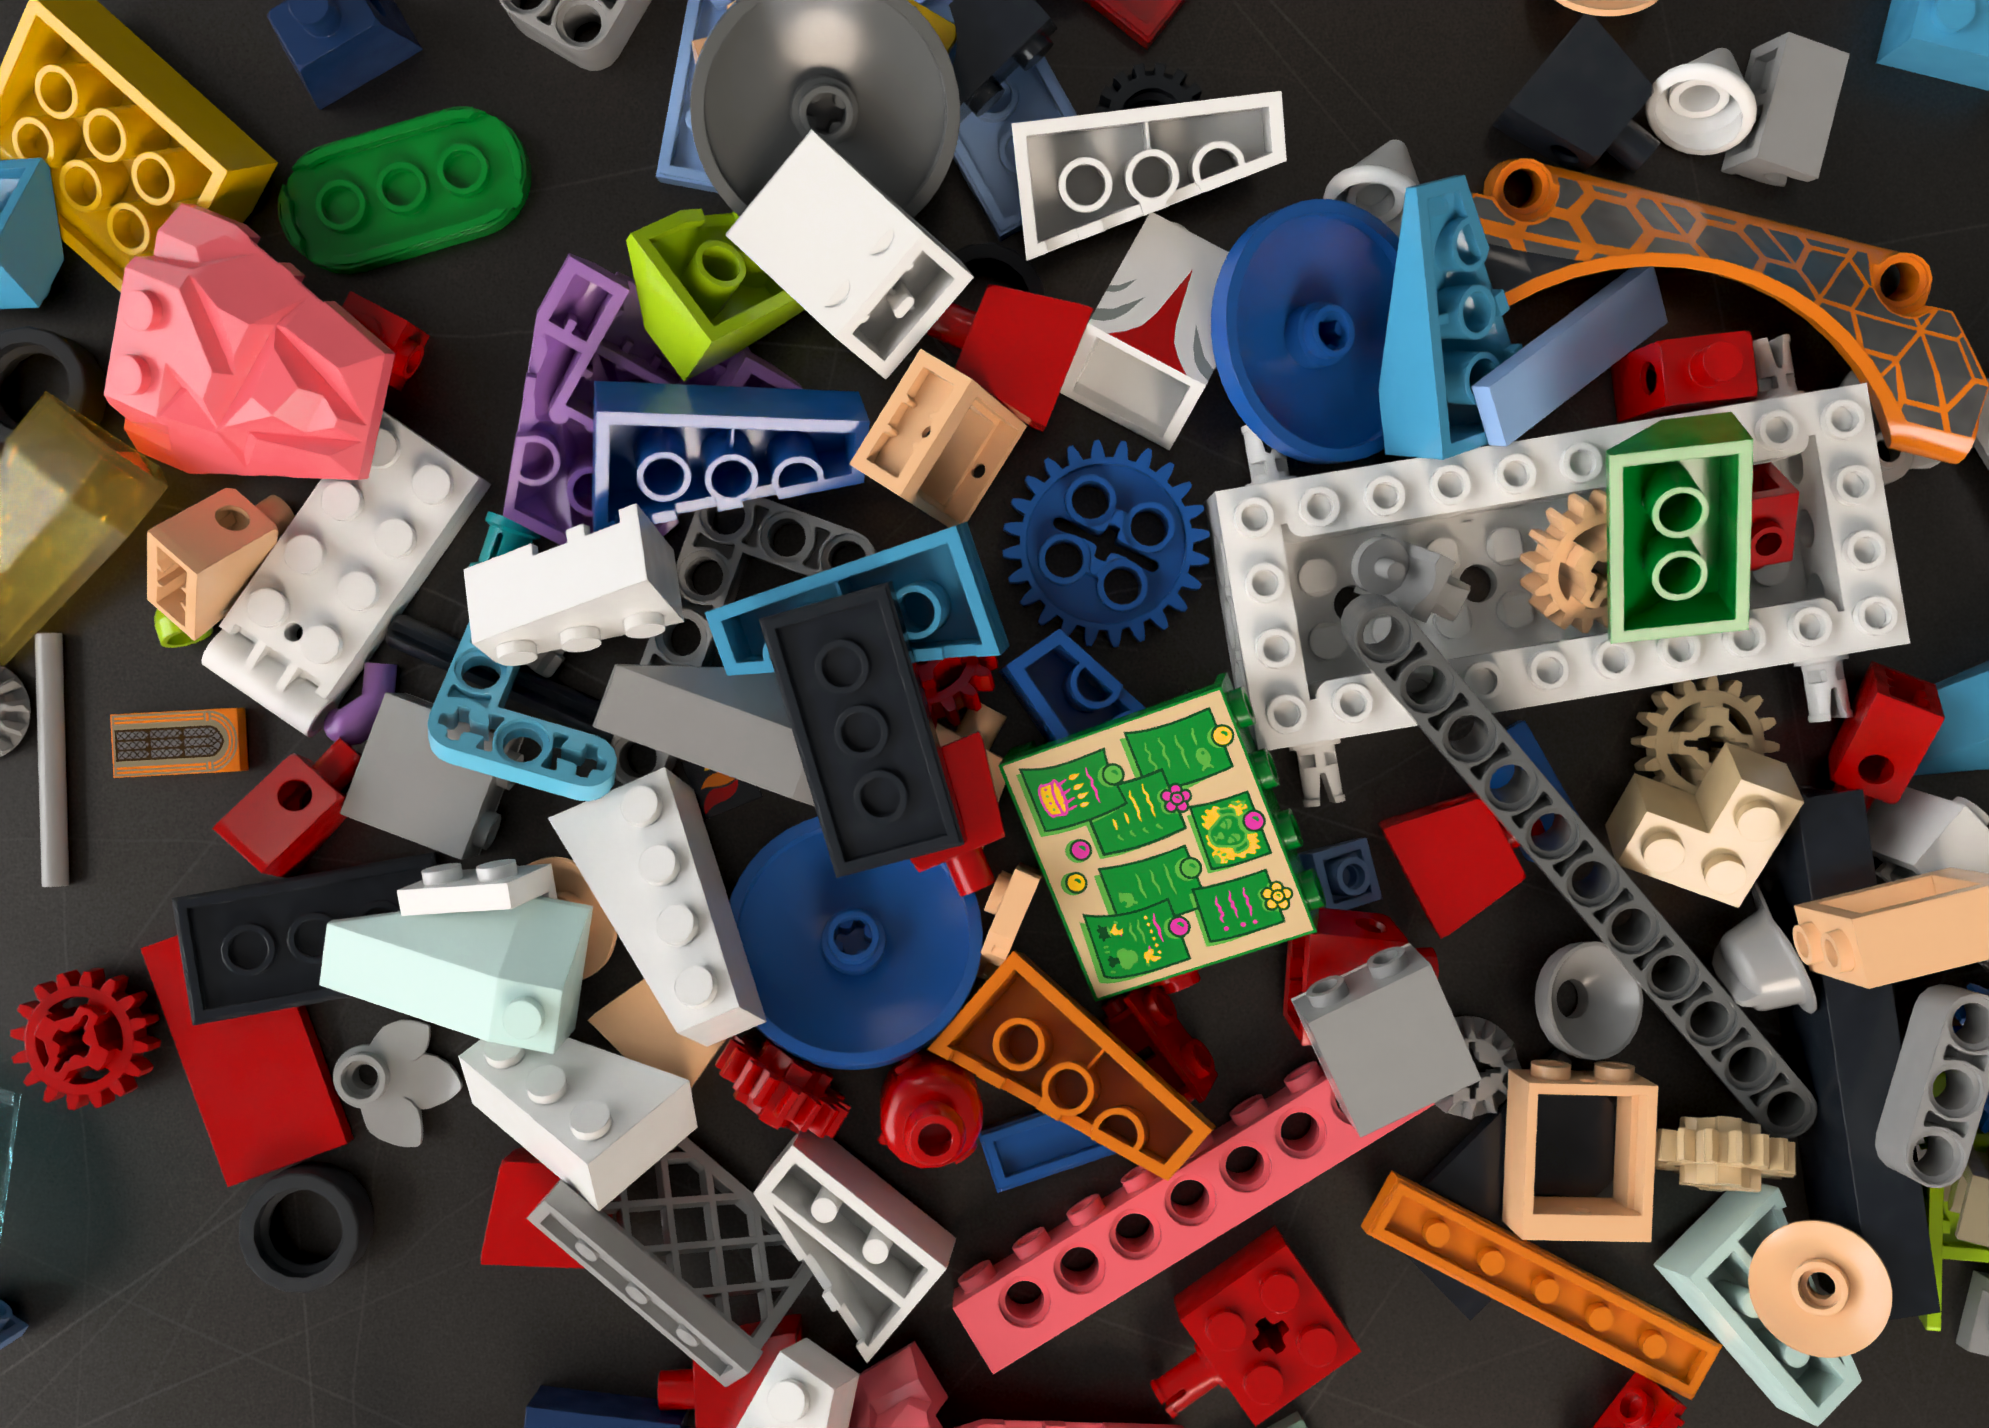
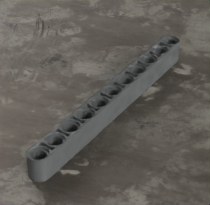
M1375 593L1363 594L1353 599L1343 611L1340 621L1341 633L1360 659L1739 1103L1761 1124L1762 1128L1777 1138H1795L1805 1133L1814 1123L1817 1115V1103L1812 1093L1413 619L1383 595ZM1378 615H1390L1392 626L1385 639L1373 644L1364 643L1363 632L1367 623ZM1420 666H1432L1433 677L1429 685L1419 692H1407L1406 682L1412 671ZM1473 715L1474 725L1471 732L1461 740L1450 741L1448 733L1455 720L1462 716ZM1513 764L1515 771L1512 779L1500 788H1490V781L1496 770L1504 765ZM1554 813L1552 826L1546 832L1532 836L1531 830L1536 820L1545 814ZM1594 861L1592 871L1586 878L1572 882L1573 873L1580 865L1585 862ZM1633 908L1632 914L1626 923L1612 928L1613 921L1620 912ZM1671 955L1669 963L1663 969L1651 973L1653 966L1659 959ZM1708 1002L1707 1007L1702 1013L1691 1017L1692 1012L1698 1005ZM1745 1047L1744 1052L1738 1058L1730 1061L1736 1051ZM1781 1093L1776 1101L1769 1104V1101L1775 1095Z

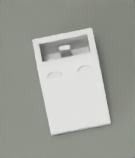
M812 129L726 233V236L824 328L884 379L891 375L974 278L958 257Z

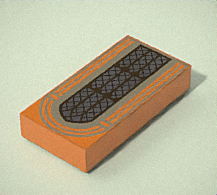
M245 708L110 715L113 778L249 771Z

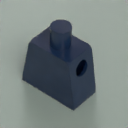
M286 0L272 8L267 14L284 52L320 110L423 50L394 0Z

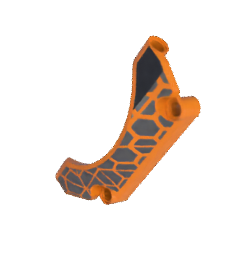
M1508 159L1498 163L1489 171L1484 181V195L1471 193L1489 245V252L1484 264L1493 289L1504 290L1509 306L1542 289L1564 281L1612 269L1653 266L1686 268L1713 273L1744 283L1775 298L1802 316L1829 340L1851 367L1860 384L1867 383L1869 399L1887 448L1949 464L1960 463L1971 450L1978 432L1979 417L1989 389V383L1953 311L1925 305L1931 290L1933 277L1930 266L1922 257L1914 253L1898 252L1544 164L1535 159ZM1520 169L1530 177L1532 193L1523 205L1514 207L1505 199L1503 189L1507 177L1513 171ZM1895 264L1899 269L1900 283L1894 293L1885 297L1880 287L1881 276L1888 267Z

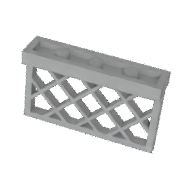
M688 1137L672 1149L673 1152L667 1153L653 1165L655 1166L658 1199L628 1201L627 1189H625L614 1198L615 1202H609L598 1211L560 1179L526 1219L724 1387L749 1374L763 1354L761 1348L813 1276L812 1271L802 1259V1264L791 1279L770 1281L765 1247L783 1245L792 1254L793 1252L755 1195ZM687 1163L699 1173L701 1195L672 1197L668 1165ZM714 1187L722 1194H715ZM735 1204L747 1214L750 1237L721 1239L717 1206ZM703 1207L707 1241L677 1243L673 1209ZM660 1210L664 1244L644 1246L632 1236L629 1213ZM607 1214H616L617 1222ZM763 1229L770 1235H763ZM751 1248L756 1282L727 1285L723 1250ZM709 1252L713 1287L693 1288L682 1279L679 1254ZM657 1256H665L666 1264L662 1262ZM782 1291L773 1304L771 1292ZM758 1294L761 1322L751 1336L732 1321L729 1296ZM706 1298H715L716 1307Z

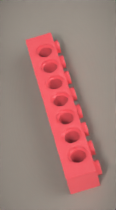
M1316 1061L1306 1063L1285 1077L1284 1083L1286 1087L1266 1099H1264L1262 1094L1252 1096L1234 1107L1229 1113L1232 1120L1212 1131L1169 1181L1138 1165L1122 1177L1121 1183L1123 1186L1103 1199H1101L1099 1194H1093L1079 1201L1066 1213L1069 1219L1049 1232L1044 1227H1039L1025 1234L1012 1246L1014 1253L1000 1262L992 1265L990 1260H985L971 1267L958 1279L960 1286L954 1289L953 1310L989 1369L995 1374L1435 1105V1103L1360 1137L1341 1110V1107L1337 1105L1335 1094L1322 1066H1319ZM1297 1112L1307 1113L1311 1116V1126L1305 1136L1296 1140H1288L1281 1137V1126L1288 1116ZM1241 1146L1255 1148L1258 1155L1251 1169L1246 1172L1235 1173L1226 1168L1227 1157L1234 1149ZM1184 1180L1198 1181L1204 1185V1190L1197 1202L1183 1206L1171 1200V1193L1178 1183ZM1128 1214H1141L1150 1220L1147 1231L1137 1238H1125L1116 1231L1118 1222ZM1084 1247L1091 1250L1096 1255V1258L1088 1269L1072 1271L1061 1262L1065 1253L1072 1248ZM1019 1281H1030L1035 1283L1042 1292L1034 1302L1019 1304L1010 1299L1007 1291L1013 1284Z

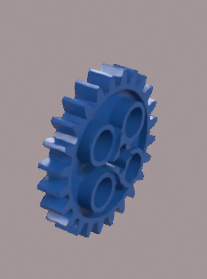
M1094 440L1089 459L1083 460L1079 452L1072 445L1067 448L1068 466L1062 469L1049 457L1044 460L1043 465L1048 476V480L1045 483L1029 475L1025 478L1024 483L1033 495L1031 501L1022 498L1012 499L1011 507L1024 518L1023 522L1004 524L1003 532L1019 538L1020 541L1019 545L1003 550V558L1021 561L1022 568L1012 573L1008 577L1009 584L1028 582L1031 589L1024 595L1020 604L1022 607H1026L1039 601L1045 608L1038 620L1040 626L1049 623L1057 616L1063 620L1061 630L1067 636L1073 632L1075 627L1083 628L1085 647L1093 645L1099 631H1106L1111 648H1117L1120 644L1121 631L1128 628L1132 637L1139 643L1145 640L1143 622L1149 620L1161 631L1169 627L1167 618L1162 610L1166 606L1180 613L1188 609L1178 592L1180 589L1198 591L1201 588L1202 584L1190 575L1188 571L1190 567H1201L1209 563L1208 557L1193 551V544L1200 543L1209 538L1210 531L1191 527L1190 521L1195 519L1205 509L1203 505L1184 506L1181 499L1193 486L1190 481L1181 483L1173 488L1167 482L1174 468L1172 462H1169L1155 472L1149 468L1152 458L1151 449L1147 448L1137 461L1134 462L1128 460L1126 441L1119 443L1113 457H1105L1100 440ZM1090 486L1103 492L1107 500L1105 514L1095 519L1083 518L1077 514L1072 504V496L1077 490ZM1140 513H1151L1160 518L1165 531L1163 540L1153 546L1140 544L1131 533L1130 525L1132 518ZM1056 518H1062L1096 537H1100L1106 529L1112 530L1117 534L1114 541L1117 547L1154 560L1158 568L1155 572H1150L1116 553H1111L1105 561L1099 560L1094 556L1096 552V545L1094 543L1056 529L1053 521ZM1057 544H1067L1075 548L1081 558V566L1078 573L1066 578L1052 574L1045 562V555L1051 547ZM1116 570H1124L1132 574L1138 583V594L1135 600L1130 604L1124 605L1111 601L1104 591V580L1107 574Z

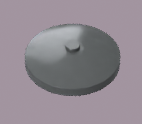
M737 0L717 21L701 49L692 79L690 114L694 142L706 175L725 203L739 217L812 129L907 214L914 218L936 193L952 162L960 127V99L954 68L940 37L929 21L907 0Z

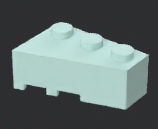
M1761 1183V1192L1726 1191L1653 1265L1778 1409L1818 1427L1861 1383L1862 1379L1851 1355L1823 1358L1801 1353L1778 1340L1761 1322L1750 1298L1748 1286L1749 1268L1757 1248L1764 1239L1776 1229L1788 1224L1782 1210L1787 1206L1779 1187ZM1810 1275V1286L1816 1293H1818L1815 1284L1812 1280V1277Z

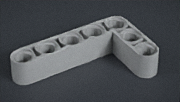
M763 497L742 501L745 511L744 523L738 531L728 535L719 534L715 528L714 517L717 512V506L696 510L677 560L676 569L684 621L691 620L696 623L701 633L700 644L690 655L681 656L675 651L671 642L672 632L679 623L665 626L663 633L649 638L640 665L711 667L717 646L704 612L735 601L750 557L807 577L833 568V557L837 550L843 546H859L865 551L866 556L877 553V551L865 536L856 531ZM786 524H799L804 528L806 535L805 545L802 550L796 555L789 557L778 555L773 545L774 535L777 530ZM715 561L722 568V584L714 593L705 596L700 595L693 585V573L702 563ZM614 735L611 746L614 748L617 757L615 778L625 785L644 775L636 773L629 765V750L635 742ZM655 750L657 761L652 772L663 767L672 771L677 757Z
M1938 984L1928 987L1922 992L1912 1010L1876 1132L1875 1148L1878 1157L1887 1167L1926 1187L1942 1188L1952 1185L1962 1176L1968 1163L1989 1092L1988 995L1953 985ZM1964 1005L1966 1020L1962 1028L1954 1033L1952 1027L1953 1016L1956 1010ZM1945 1071L1947 1076L1946 1087L1939 1096L1934 1098L1932 1092L1933 1083L1936 1077ZM1927 1137L1928 1147L1924 1157L1918 1162H1914L1913 1150L1916 1144L1922 1138Z

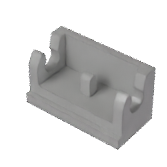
M1787 32L1752 49L1744 81L1755 95L1757 104L1756 121L1751 132L1743 141L1726 151L1721 172L1730 175L1738 174L1758 182L1780 187L1786 185L1787 177L1805 182L1818 179L1850 53L1791 32Z

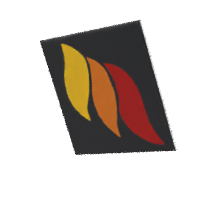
M686 760L681 762L690 786L694 789L704 820L763 797L758 786Z

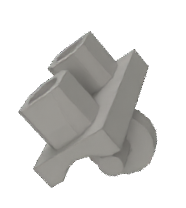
M1385 534L1370 538L1362 543L1354 553L1351 563L1352 576L1357 584L1353 592L1359 595L1371 593L1383 595L1410 617L1424 623L1427 622L1431 612L1453 622L1457 618L1471 586L1450 576L1456 564L1455 561L1439 553Z

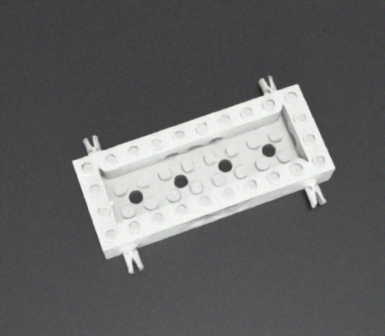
M1784 334L1771 341H1768L1766 337L1753 341L1758 393L1756 399L1748 403L1514 441L1507 447L1493 445L1478 447L1444 460L1412 458L1298 478L1290 476L1287 456L1274 450L1269 445H1267L1266 452L1262 440L1247 425L1242 426L1241 433L1244 435L1251 483L1245 485V487L1215 491L1204 502L1208 530L1210 531V542L1235 689L1243 686L1252 704L1256 724L1249 726V730L1257 750L1263 748L1274 750L1289 747L1290 751H1296L1304 795V807L1320 806V775L1329 802L1340 803L1346 801L1345 794L1342 792L1335 744L1341 743L1340 738L1418 726L1346 642L1341 633V619L1337 616L1334 609V599L1337 593L1344 587L1355 588L1357 585L1352 576L1351 568L1354 553L1362 543L1370 538L1381 536V534L1439 553L1455 561L1456 564L1450 576L1460 580L1463 571L1470 566L1479 567L1488 574L1491 581V589L1488 596L1481 602H1472L1466 598L1457 618L1453 622L1432 612L1426 623L1415 618L1412 619L1491 713L1794 663V667L1801 666L1803 672L1809 723L1831 721V718L1853 717L1842 660L1848 659L1849 653L1910 643L1867 383L1808 393L1797 391L1789 344L1791 342L1790 335ZM1732 412L1754 439L1753 465L1772 462L1800 492L1792 561L1765 565L1762 569L1750 571L1749 630L1610 644L1608 628L1595 619L1589 633H1582L1571 624L1565 630L1560 628L1529 604L1528 601L1533 594L1520 585V579L1526 574L1533 572L1530 567L1519 561L1520 555L1536 550L1538 543L1528 534L1531 529L1545 531L1549 527L1550 522L1545 511L1551 507L1561 514L1568 511V495L1573 493L1589 501L1593 489H1601L1606 492V450L1663 419ZM1378 615L1367 623L1363 632L1364 643L1373 644L1385 639L1392 626L1390 615ZM1426 665L1413 670L1408 676L1406 691L1413 693L1425 689L1432 680L1433 667ZM1473 715L1462 716L1460 718L1472 717Z

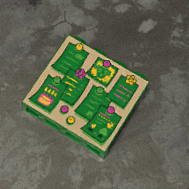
M1227 672L1217 675L1213 685L1036 747L1033 740L1011 748L998 765L1095 1002L1317 932L1319 908L1326 906L1321 882L1314 868L1305 871L1296 851V848L1303 846L1297 820L1290 808L1280 810L1272 789L1280 785L1273 758L1267 748L1257 750L1249 730V726L1256 724L1252 704L1243 686L1233 689Z

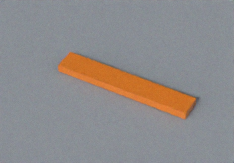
M1392 1170L1361 1224L1366 1234L1690 1400L1694 1398L1723 1346L1713 1336L1527 1240H1522L1518 1235Z

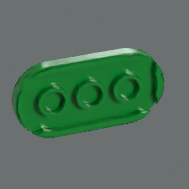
M468 106L446 108L327 143L308 151L291 168L294 172L289 177L287 185L282 184L278 197V216L282 230L290 244L315 265L341 274L366 272L485 237L503 229L520 213L528 198L532 175L530 160L523 143L515 132L495 116Z

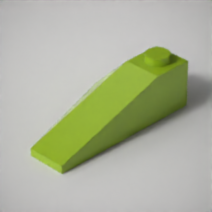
M702 208L680 210L630 233L626 240L644 328L684 382L734 356L805 310L726 236L727 231L739 218L734 211L726 214L704 215Z

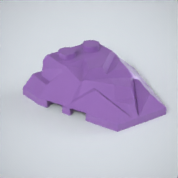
M569 253L536 313L528 371L526 372L523 401L515 437L503 516L559 545L567 543L566 530L580 524L590 526V533H594L592 513L594 381L785 389L803 388L776 366L753 354L749 347L684 382L644 328L635 280L619 272L613 274L594 262ZM679 519L655 524L654 526L664 536L679 523Z

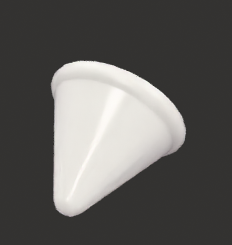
M1717 48L1687 64L1676 66L1663 73L1653 83L1654 93L1646 101L1645 105L1647 121L1655 135L1673 149L1692 155L1718 154L1738 145L1751 132L1757 113L1755 95L1744 81L1733 54L1726 48Z
M1390 140L1353 167L1342 170L1327 185L1323 199L1347 202L1368 211L1386 224L1399 238L1406 188L1419 185L1406 145L1400 140Z

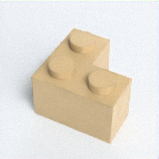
M1725 742L1695 795L1634 773L1605 826L1615 861L1620 866L1739 908L1804 804V800L1786 763Z

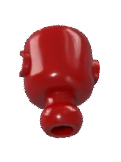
M929 1050L918 1051L908 1058L900 1060L889 1070L880 1089V1127L882 1132L878 1137L879 1143L887 1145L902 1162L918 1168H939L953 1162L958 1164L968 1158L977 1148L976 1140L983 1126V1103L973 1073Z

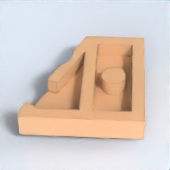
M1020 862L1013 875L1003 870L999 874L984 908V911L995 915V918L981 950L978 977L988 980L1006 960L1041 879L1042 871Z

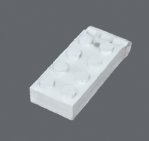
M383 411L369 478L362 480H320L219 625L222 630L213 638L204 651L202 665L307 737L315 736L324 728L323 723L328 712L338 708L339 703L364 669L365 662H369L385 639L393 619L403 613L492 484ZM302 627L303 635L298 640L297 631Z

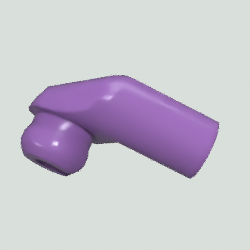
M365 662L362 695L341 709H332L324 719V731L332 741H336L341 737L352 746L362 744L368 739L385 693H395L397 665Z

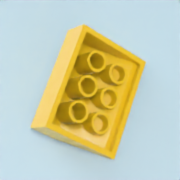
M28 1L0 66V160L43 158L49 165L61 239L121 292L127 264L135 256L154 255L158 229L181 203L195 204L243 223L252 213L278 162L99 1Z

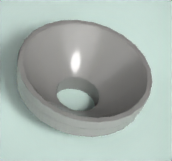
M1585 941L1568 944L1551 955L1541 969L1535 991L1536 1014L1546 1037L1559 1050L1583 1059H1607L1620 1053L1637 1032L1643 1009L1642 988L1603 942ZM1569 980L1577 990L1578 1004L1575 1011L1570 1016L1565 1017L1557 1005V992L1561 984Z

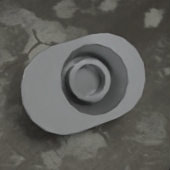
M1755 881L1751 890L1757 911L1727 931L1714 950L1712 965L1717 979L1736 1004L1742 1007H1753L1758 1011H1768L1799 1004L1804 1011L1812 1014L1817 1010V1001L1809 976L1792 944L1773 920L1762 892Z

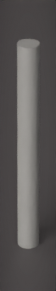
M35 633L42 887L69 886L62 633Z

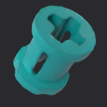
M488 511L485 521L490 526L478 562H470L469 567L532 544L533 540L541 539V535L502 515Z

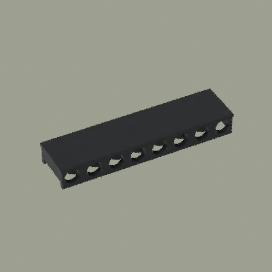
M1813 785L1797 786L1804 804L1758 876L1760 890L1771 916L1788 938L1796 953L1793 928L1795 925H1798L1794 905L1877 885L1863 789L1833 791L1814 789ZM1802 961L1816 996L1817 1010L1810 1014L1804 1011L1799 1004L1778 1008L1786 1064L1812 1093L1817 1103V1115L1814 1123L1805 1133L1797 1136L1809 1220H1823L1844 1226L1860 1235L1876 1250L1888 1270L1892 1284L1893 1302L1888 1320L1941 1313L1922 1184L1887 1167L1878 1157L1875 1148L1876 1132L1901 1051L1892 983L1867 989L1810 971L1809 966ZM1916 1146L1913 1150L1914 1162H1918ZM1817 1272L1819 1287L1832 1294L1835 1291L1833 1279L1825 1273Z

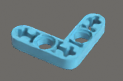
M469 621L429 714L427 724L428 740L433 753L439 759L449 764L574 800L589 802L600 799L609 793L615 783L617 757L614 748L606 740L596 735L503 709L521 665L506 666L496 663L472 644ZM483 665L495 669L500 678L493 686L478 689L467 685L462 676L468 669ZM459 722H466L470 725V732H463L459 740L448 738L447 729L454 730ZM494 729L496 731L493 735L492 751H485L484 740L489 741V730ZM528 737L535 740L541 746L542 751L532 761L517 762L510 759L504 753V747L514 738ZM553 748H560L561 759L557 758L556 770H551L549 768L552 763ZM585 758L597 761L596 770H592L588 778L576 775V766H581Z

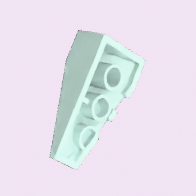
M539 896L513 909L407 916H401V911L331 920L327 923L319 985L488 1042L554 1054L576 1027L593 906Z

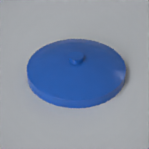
M1311 199L1278 209L1257 220L1238 238L1229 251L1216 281L1212 300L1211 338L1216 367L1227 396L1238 415L1257 437L1271 448L1285 456L1311 464H1335L1366 458L1384 449L1378 389L1399 238L1380 219L1368 211L1347 202L1332 199Z
M817 816L785 830L763 847L747 865L732 892L729 903L767 1022L755 1027L777 1047L808 1063L841 1070H861L889 1065L908 1058L937 1039L963 1009L975 985L982 950L983 929L981 913L974 892L965 896H959L945 862L918 872L911 860L907 859L836 878Z

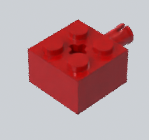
M1274 1225L1173 1297L1181 1323L1196 1342L1194 1344L1196 1351L1159 1378L1151 1380L1150 1385L1160 1403H1166L1165 1410L1172 1418L1178 1416L1179 1412L1217 1385H1220L1223 1389L1228 1387L1256 1427L1359 1354L1361 1349L1345 1322L1279 1229ZM1265 1317L1270 1323L1275 1324L1268 1330H1264L1261 1327L1257 1328L1256 1325L1260 1319Z

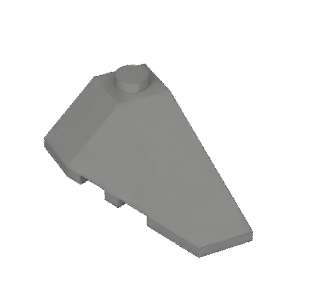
M614 665L593 723L594 728L815 806L775 672L727 676L724 667Z

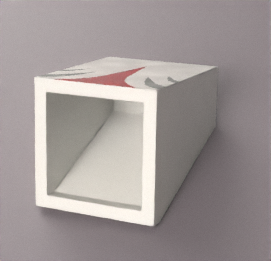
M1150 213L1089 320L1060 393L1170 451L1216 367L1211 338L1212 300L1216 281L1229 252L1189 232L1178 223L1170 222L1155 213Z

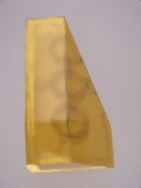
M45 391L5 441L0 456V665L3 667L130 536L168 488L160 466L47 391Z

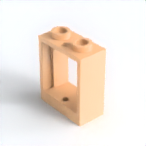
M920 349L849 464L942 524L952 527L968 522L1027 425L973 379ZM980 465H984V475L980 478H975V469Z
M1949 867L1794 905L1798 925H1795L1793 928V940L1799 957L1809 966V970L1867 989L1989 960V873Z
M1556 1060L1531 1061V1069H1508L1502 1221L1522 1240L1651 1242L1658 1085L1635 1073L1634 1065L1615 1061L1595 1062L1594 1071L1571 1070V1064ZM1538 1094L1617 1096L1613 1198L1534 1196Z

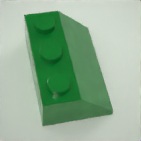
M1732 412L1663 419L1606 450L1608 640L1610 644L1749 630L1754 439Z

